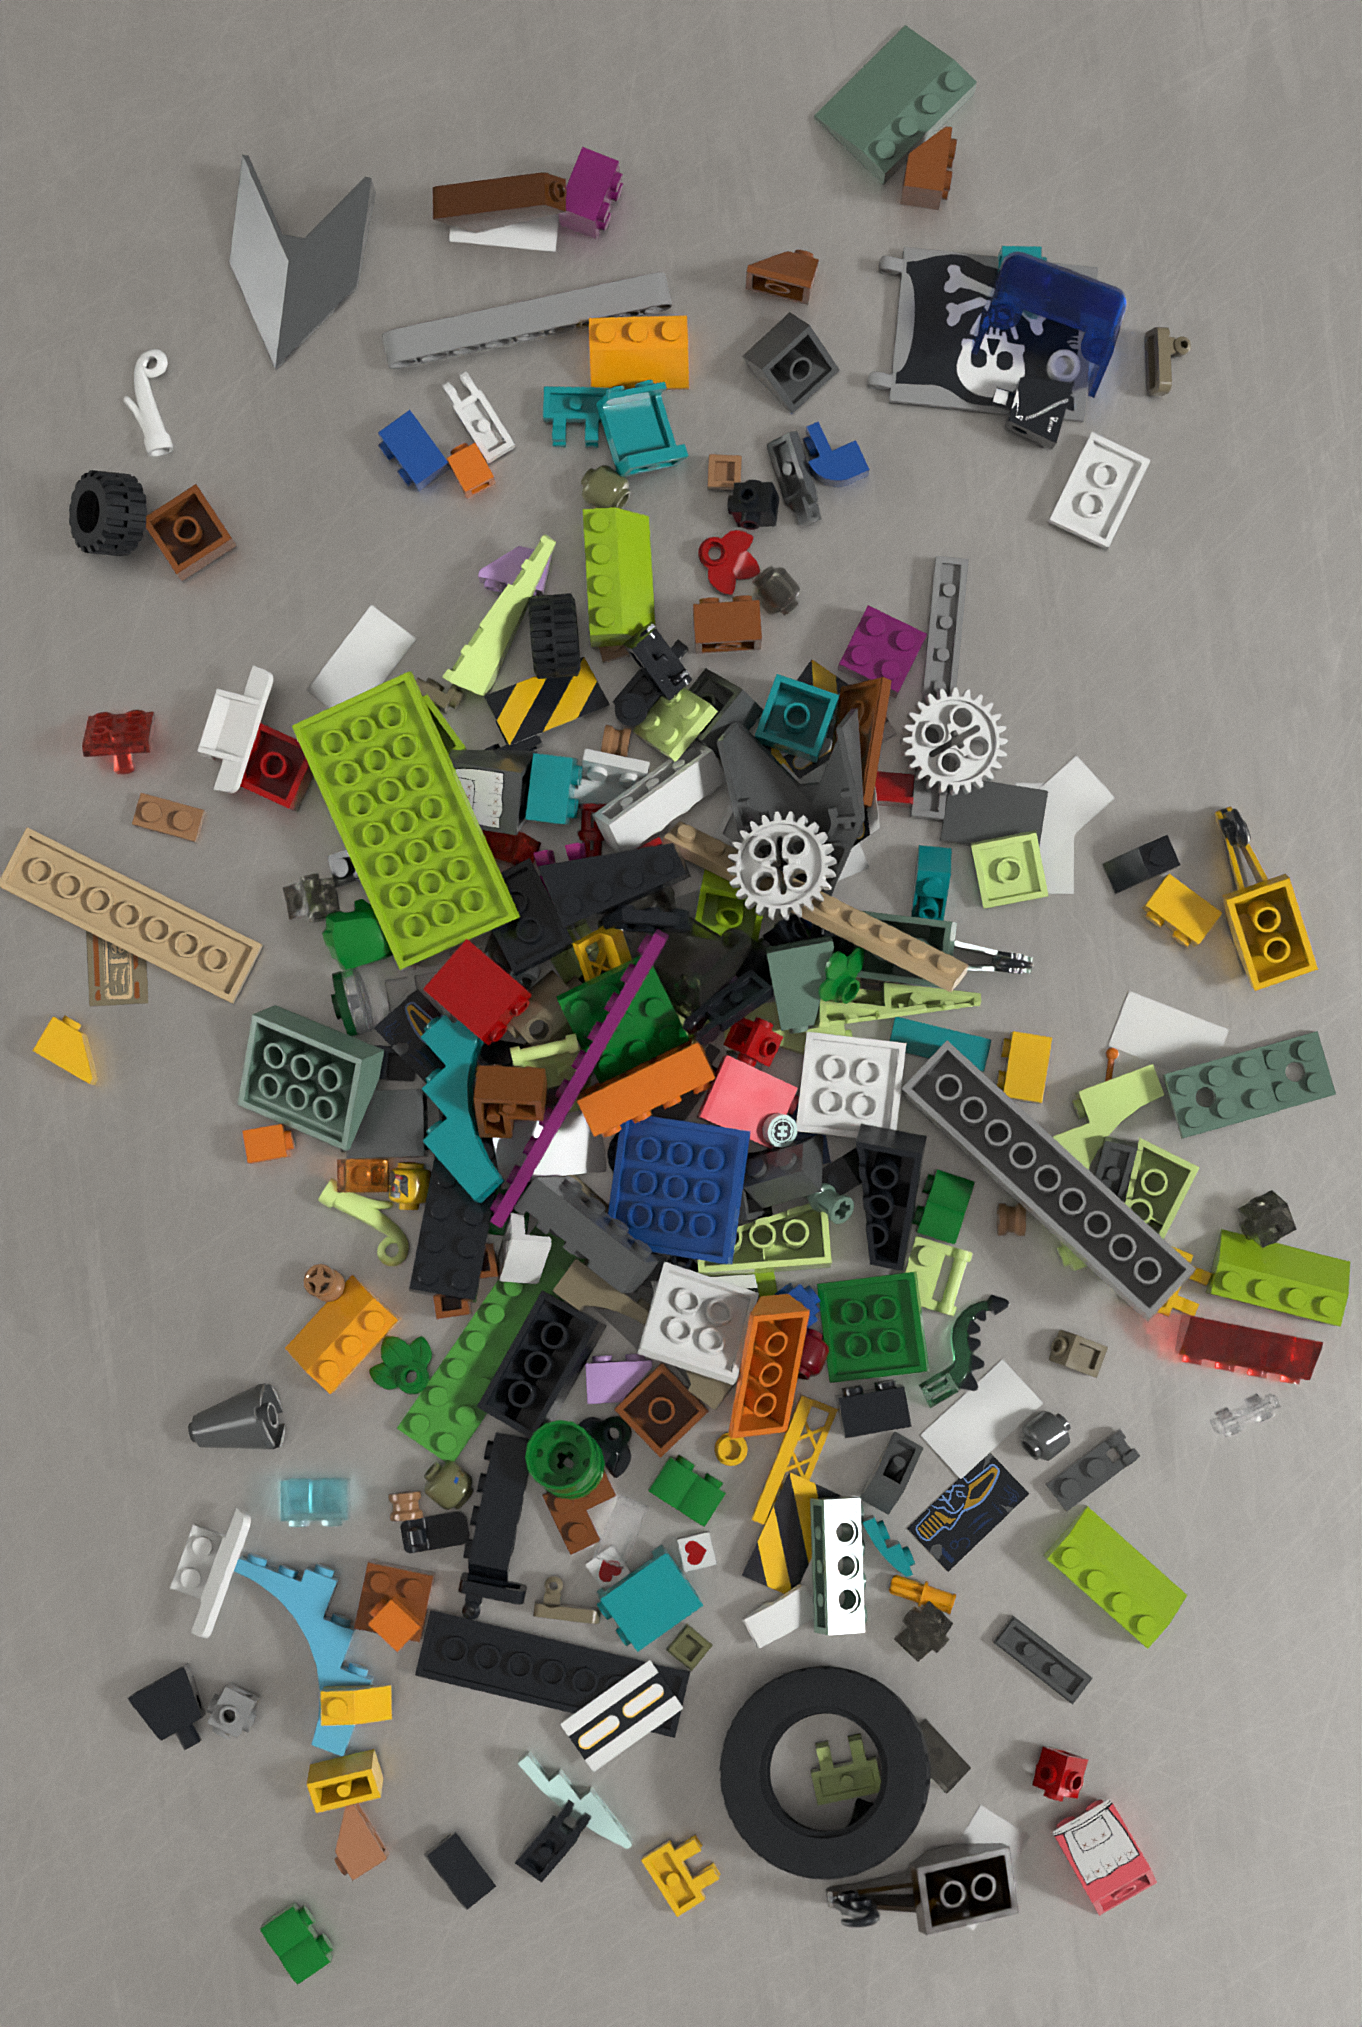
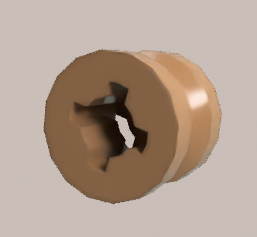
M606 724L601 752L628 757L632 728L617 730L612 725Z
M998 1203V1236H1005L1008 1232L1015 1233L1017 1236H1025L1026 1209L1020 1203L1016 1206Z
M317 1264L312 1266L304 1277L306 1291L321 1301H335L344 1291L345 1282L343 1276L327 1265Z
M421 1491L388 1494V1501L392 1504L393 1509L390 1513V1521L423 1518V1511L419 1508Z

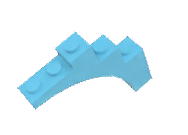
M249 1553L248 1557L242 1555L238 1558L234 1572L257 1582L279 1599L296 1619L309 1642L317 1666L320 1691L324 1686L371 1685L374 1676L367 1674L368 1668L355 1663H350L349 1667L343 1665L356 1631L354 1626L350 1625L352 1620L333 1613L332 1617L326 1616L340 1579L333 1575L335 1570L321 1564H316L315 1568L310 1566L306 1568L303 1578L297 1576L298 1570L285 1565H280L279 1569L266 1564L268 1559L253 1553ZM320 1697L318 1722L311 1745L343 1757L356 1725L321 1726Z

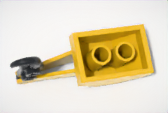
M1229 806L1215 811V817L1225 842L1237 887L1236 891L1222 895L1225 915L1235 948L1251 987L1254 991L1318 970L1290 878L1286 873L1271 879L1267 878L1249 844L1251 837L1246 822L1243 821L1237 809H1232ZM1234 845H1237L1239 849L1241 848L1257 882L1256 884L1244 888L1233 849Z

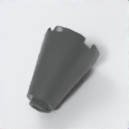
M266 1383L247 1389L194 1415L192 1422L188 1426L189 1436L201 1448L275 1449L282 1447L285 1440V1423L279 1424L277 1414L283 1412L278 1394L271 1384L266 1385Z

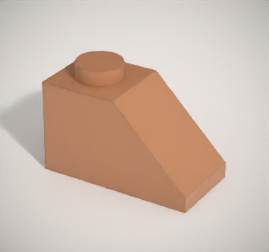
M359 1803L345 1807L335 1850L337 1857L334 1858L341 1873L344 1876L349 1874L352 1880L385 1861L390 1854Z

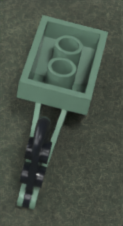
M863 911L948 955L953 956L954 948L993 956L991 964L994 965L968 964L967 971L1031 974L1033 957H1027L1025 954L1001 952L955 941L957 922ZM854 944L853 951L859 946ZM864 949L863 967L856 977L941 988Z

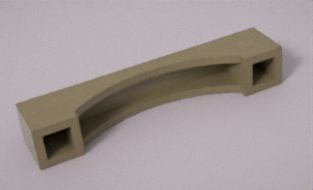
M587 1258L583 1263L575 1259L553 1289L554 1293L581 1312L586 1307L609 1309L629 1316L644 1326L651 1306L641 1297L636 1302L627 1296V1293L621 1294L587 1267L590 1261ZM685 1369L691 1383L688 1391L714 1410L719 1408L735 1386V1384L731 1385Z

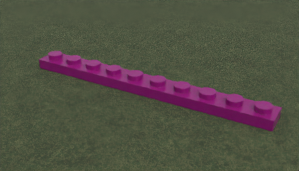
M657 930L653 936L646 934L637 950L642 954L637 965L630 963L621 978V981L626 983L620 995L616 992H613L604 1008L609 1012L604 1023L597 1020L588 1036V1039L593 1041L587 1052L580 1050L571 1066L576 1069V1072L570 1081L564 1078L555 1094L556 1097L560 1098L554 1110L548 1107L544 1113V1121L538 1123L544 1127L538 1138L531 1136L522 1151L523 1154L527 1155L521 1167L515 1164L506 1179V1182L511 1184L505 1195L499 1192L489 1209L495 1213L490 1221L491 1223L500 1228L506 1223L668 940L669 935L660 930Z

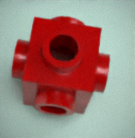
M756 1017L754 1021L742 1018L731 1026L723 1045L739 1053L736 1059L745 1064L755 1067L758 1062L770 1067L783 1040V1036L772 1031L774 1025L764 1019Z
M1043 1746L1039 1762L1035 1768L1032 1785L1044 1790L1043 1796L1052 1800L1062 1802L1064 1797L1077 1799L1079 1791L1083 1786L1088 1759L1063 1749Z

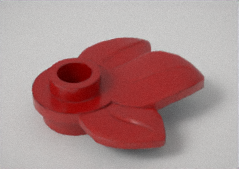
M733 530L722 538L710 537L701 543L698 550L699 560L708 569L710 584L719 592L733 595L736 580H747L760 574L761 570L756 559L747 551L754 538L751 534L741 530ZM711 549H718L721 556L714 560L709 557L708 552Z

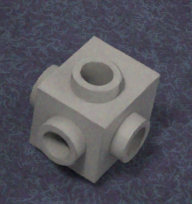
M229 1682L221 1696L215 1693L206 1710V1712L211 1714L207 1723L214 1726L213 1732L224 1738L230 1739L231 1736L238 1738L242 1731L247 1733L250 1731L257 1717V1714L252 1711L259 1697ZM228 1709L234 1711L236 1717L231 1716Z

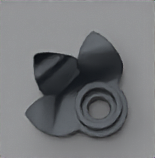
M611 1416L605 1420L589 1417L581 1421L578 1425L584 1428L602 1449L605 1466L614 1478L621 1476L631 1461V1452L628 1447L632 1436L631 1427L620 1416ZM611 1428H615L618 1430V1439H614L611 1437Z

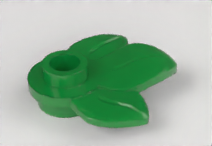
M857 947L848 957L839 951L831 955L825 967L827 979L819 986L820 999L825 1002L832 999L837 1003L843 1002L847 1004L855 998L860 988V983L856 980V976L863 967V948Z
M386 1336L381 1345V1358L383 1362L369 1369L371 1378L376 1384L386 1390L399 1388L404 1393L410 1395L422 1392L429 1382V1373L426 1369L432 1358L429 1343L423 1336L416 1338L410 1345L398 1337ZM410 1372H415V1381L408 1383L407 1375Z

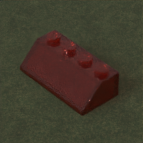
M1182 1314L1174 1353L1183 1355L1182 1362L1202 1365V1360L1205 1359L1215 1361L1214 1368L1234 1372L1235 1366L1248 1368L1247 1375L1267 1379L1269 1372L1281 1375V1382L1300 1385V1379L1310 1381L1321 1353L1323 1342Z

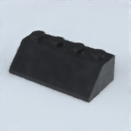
M542 1290L478 1403L477 1408L531 1439L536 1430L544 1424L554 1421L607 1325Z

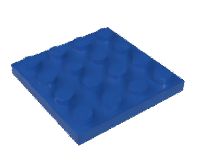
M650 1116L637 1123H634L631 1119L620 1124L622 1129L619 1131L608 1215L623 1222L629 1229L628 1233L635 1240H641L652 1249V1252L722 1264H733L751 1131Z

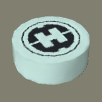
M781 1113L772 1114L764 1122L762 1128L763 1137L770 1145L780 1148L787 1147L796 1138L797 1125L794 1119L788 1115Z

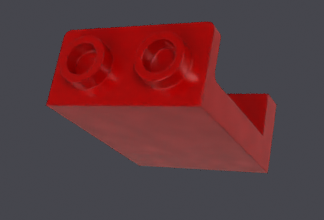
M468 939L462 943L423 988L426 993L487 1045H490L492 1041L497 1042L503 1037L507 1031L506 1025L514 1016H520L529 1005L528 1000L532 996L521 984Z

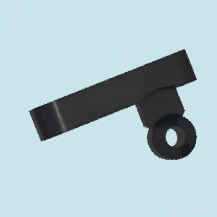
M461 1511L406 1520L400 1526L404 1550L410 1554L462 1545L466 1543V1539L470 1536L467 1516Z
M467 1572L462 1573L458 1592L466 1594L462 1614L465 1618L471 1620L478 1618L480 1615L482 1598L512 1604H524L527 1586L521 1583Z

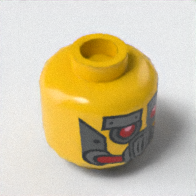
M398 1162V1167L391 1169L389 1172V1199L399 1203V1209L419 1210V1204L426 1203L431 1171L424 1168V1163Z

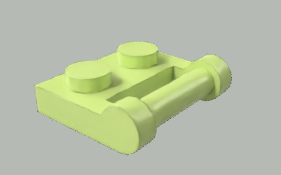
M576 1034L566 1035V1039L522 1049H520V1046L511 1047L510 1052L514 1067L533 1066L545 1068L547 1086L550 1088L561 1085L564 1078L569 1081L572 1079L576 1069L571 1066L579 1053Z
M915 1236L904 1273L917 1272L921 1307L950 1316L955 1315L957 1309L954 1306L966 1264L971 1262L973 1253ZM946 1255L953 1257L954 1261L942 1301L939 1302L932 1300Z

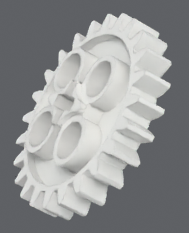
M957 687L951 689L949 697L944 689H940L937 691V700L933 695L928 694L925 696L927 706L921 702L916 703L914 706L919 714L912 712L907 714L906 717L913 724L904 725L901 729L909 734V737L900 740L901 744L909 746V750L904 752L902 757H912L913 760L907 766V769L918 768L919 772L915 780L917 781L924 776L928 778L926 783L927 789L935 783L938 784V794L944 793L946 788L949 787L951 795L955 796L958 794L960 786L963 792L968 794L971 792V783L977 789L984 787L982 778L987 781L994 779L990 769L998 771L1002 768L1000 763L996 761V758L1001 759L1007 756V753L999 749V746L1008 743L1007 739L999 737V734L1007 728L1006 726H997L995 723L1002 715L995 714L991 716L989 712L994 704L989 703L983 707L981 705L983 695L980 694L974 700L970 699V689L964 691L961 697ZM955 711L962 712L966 716L967 724L965 727H959L954 723L953 714ZM974 726L979 727L977 733L964 739L957 746L954 745L935 757L929 756L930 751L945 744L951 738L959 736ZM927 727L934 728L938 732L939 740L937 743H931L926 739L925 730ZM971 740H977L982 744V756H976L970 751ZM943 756H949L954 760V772H948L942 767L941 761Z
M777 811L774 815V821L770 822L764 814L762 815L763 825L758 826L755 822L751 821L750 826L753 831L750 834L743 830L740 831L741 836L745 839L743 843H732L738 850V854L728 855V858L736 863V865L728 868L727 871L730 875L737 877L730 881V885L733 888H740L735 895L739 900L747 898L744 905L749 910L757 905L756 913L759 916H762L768 910L771 920H775L778 912H781L785 920H789L790 911H794L800 918L802 917L801 907L806 906L809 910L813 911L814 906L811 901L814 898L821 902L824 901L823 896L820 894L821 889H832L825 880L826 878L836 877L835 872L828 869V866L836 864L837 860L834 857L827 856L834 850V847L831 844H823L828 839V836L825 832L817 834L819 829L817 823L814 822L807 827L808 819L804 815L796 822L795 815L792 812H789L786 820H783L781 814ZM780 837L783 838L782 857L788 864L783 866V875L786 884V894L784 895L781 894L782 875L776 869V867H779L781 865V857L777 840ZM797 841L805 842V848L800 854H790V847L793 843ZM761 846H772L769 856L766 858L757 857V851ZM801 873L807 875V881L802 887L792 886V880L796 875ZM764 878H774L772 888L767 891L759 889L760 882Z

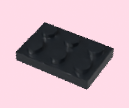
M530 858L501 872L520 917L492 929L515 976L573 947V941L567 929L563 927L556 908Z

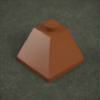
M795 250V253L786 251L750 264L746 271L745 289L808 305L818 270L819 259L813 258L814 255L808 251Z

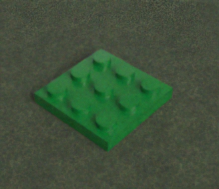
M642 955L556 996L583 1051L587 1052L593 1042L588 1039V1036L597 1020L604 1023L609 1012L604 1008L613 992L620 995L626 983L621 981V978L630 963L637 965ZM653 966L593 1069L600 1084L689 1041L688 1035L682 1028L683 1025Z
M916 1271L817 1284L818 1297L821 1300L819 1305L824 1342L829 1346L827 1366L830 1383L930 1371Z

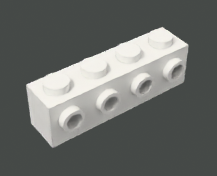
M695 740L676 762L671 759L667 760L594 813L593 817L608 846L617 852L635 850L650 836L662 831L676 817L688 812L691 806L702 798L714 793L720 785L726 782V779L713 750Z

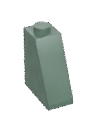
M832 936L766 947L781 1031L788 1030L790 1034L807 1031L808 1026L815 1024L821 1000L819 997V986L826 980L825 967L834 949Z

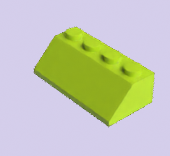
M616 507L582 509L591 647L621 646L648 623L652 622L655 625L649 516Z
M1221 1229L1210 1271L1212 1274L1205 1293L1341 1327L1349 1295L1350 1261Z
M1088 1506L1083 1509L1043 1555L1147 1649L1169 1626L1187 1597L1185 1592Z

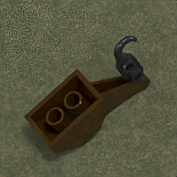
M1003 1843L954 1844L928 1850L909 1864L910 1873L826 1888L828 1907L837 1909L841 1912V1915L853 1917V1919L843 1918L841 1920L842 1925L852 1928L876 1924L880 1919L878 1910L916 1913L918 1930L925 1935L1019 1913L1010 1847ZM913 1888V1894L859 1895Z

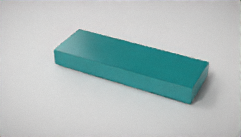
M900 1017L894 1018L889 1039L892 1042L906 1043V1054L930 1059L948 1041L981 1072L985 1071L992 1041L991 1039Z

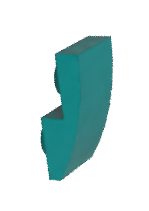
M873 1515L864 1518L862 1521L863 1526L882 1556L906 1577L913 1575L910 1566L915 1565V1561L909 1547L905 1546L902 1548L899 1541L886 1545L885 1540L890 1539L883 1520L876 1522Z

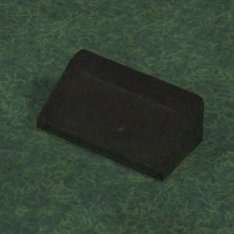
M925 1718L919 1723V1726L922 1729L929 1751L931 1778L947 1794L971 1767Z

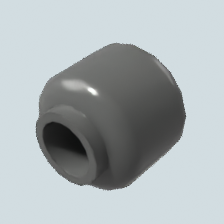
M1042 1411L1022 1428L1023 1438L1020 1441L1025 1451L1033 1459L1038 1460L1040 1458L1049 1461L1070 1444L1068 1431L1071 1427L1061 1414L1054 1415L1049 1411Z

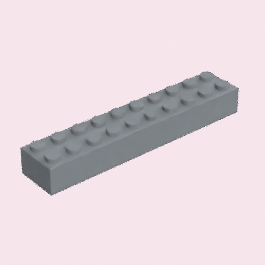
M946 1041L901 1088L902 1095L1147 1322L1196 1270L1195 1267L950 1042Z

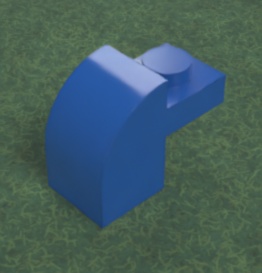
M819 422L806 427L805 434L807 437L803 438V443L809 456H816L815 459L808 461L811 476L815 480L829 487H844L868 477L870 469L856 440L832 451Z

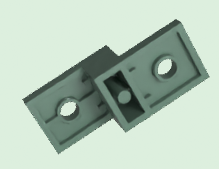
M1318 1031L1163 1074L1181 1139L1336 1095ZM1292 1062L1299 1064L1303 1070V1075L1297 1082L1289 1080L1285 1073L1286 1067ZM1201 1088L1209 1089L1214 1095L1213 1103L1208 1107H1202L1196 1101V1093Z

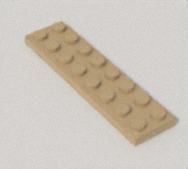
M26 827L0 878V888L234 1004L263 947L262 944Z

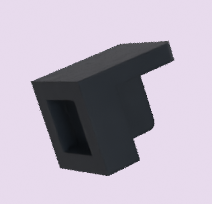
M375 1045L384 1050L379 1080L407 1082L415 1080L414 1070L391 1046Z

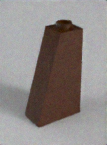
M546 172L435 186L433 187V220L479 233L566 212V179Z

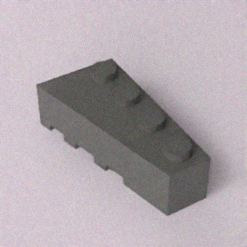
M570 1176L535 1177L513 1209L522 1216L529 1212L539 1220L536 1225L537 1228L545 1234L551 1233L565 1241L563 1248L570 1254L581 1259H589L587 1267L621 1294L637 1292L659 1262L651 1254L652 1249L643 1241L635 1240L628 1233L629 1229L623 1222L616 1218H611L604 1211L606 1208L599 1200L588 1197L581 1190L582 1185L576 1179Z

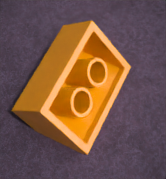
M687 315L589 318L591 387L610 389L616 386H624L626 390L635 388L634 386L640 382L653 380L654 384L665 382L666 390L689 389Z
M352 1274L345 1282L344 1291L341 1296L335 1301L327 1302L285 1349L306 1373L329 1394H332L396 1326L401 1318Z

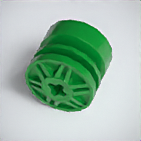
M557 1420L546 1423L534 1432L527 1444L525 1459L529 1473L547 1492L559 1499L574 1500L585 1497L596 1489L603 1477L605 1460L602 1449L584 1428L574 1422ZM567 1458L574 1463L570 1469L563 1463Z

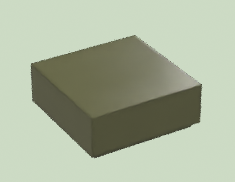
M687 1623L669 1644L666 1651L692 1671L713 1644Z

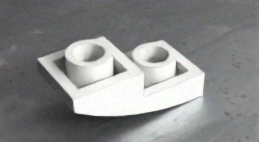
M798 1584L774 1602L767 1601L742 1618L756 1647L761 1648L814 1618L813 1599L806 1586Z

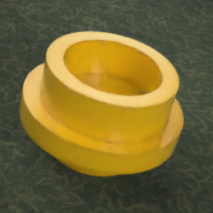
M725 1433L717 1439L714 1451L717 1459L722 1464L735 1466L745 1459L748 1447L743 1437L731 1439L728 1433Z

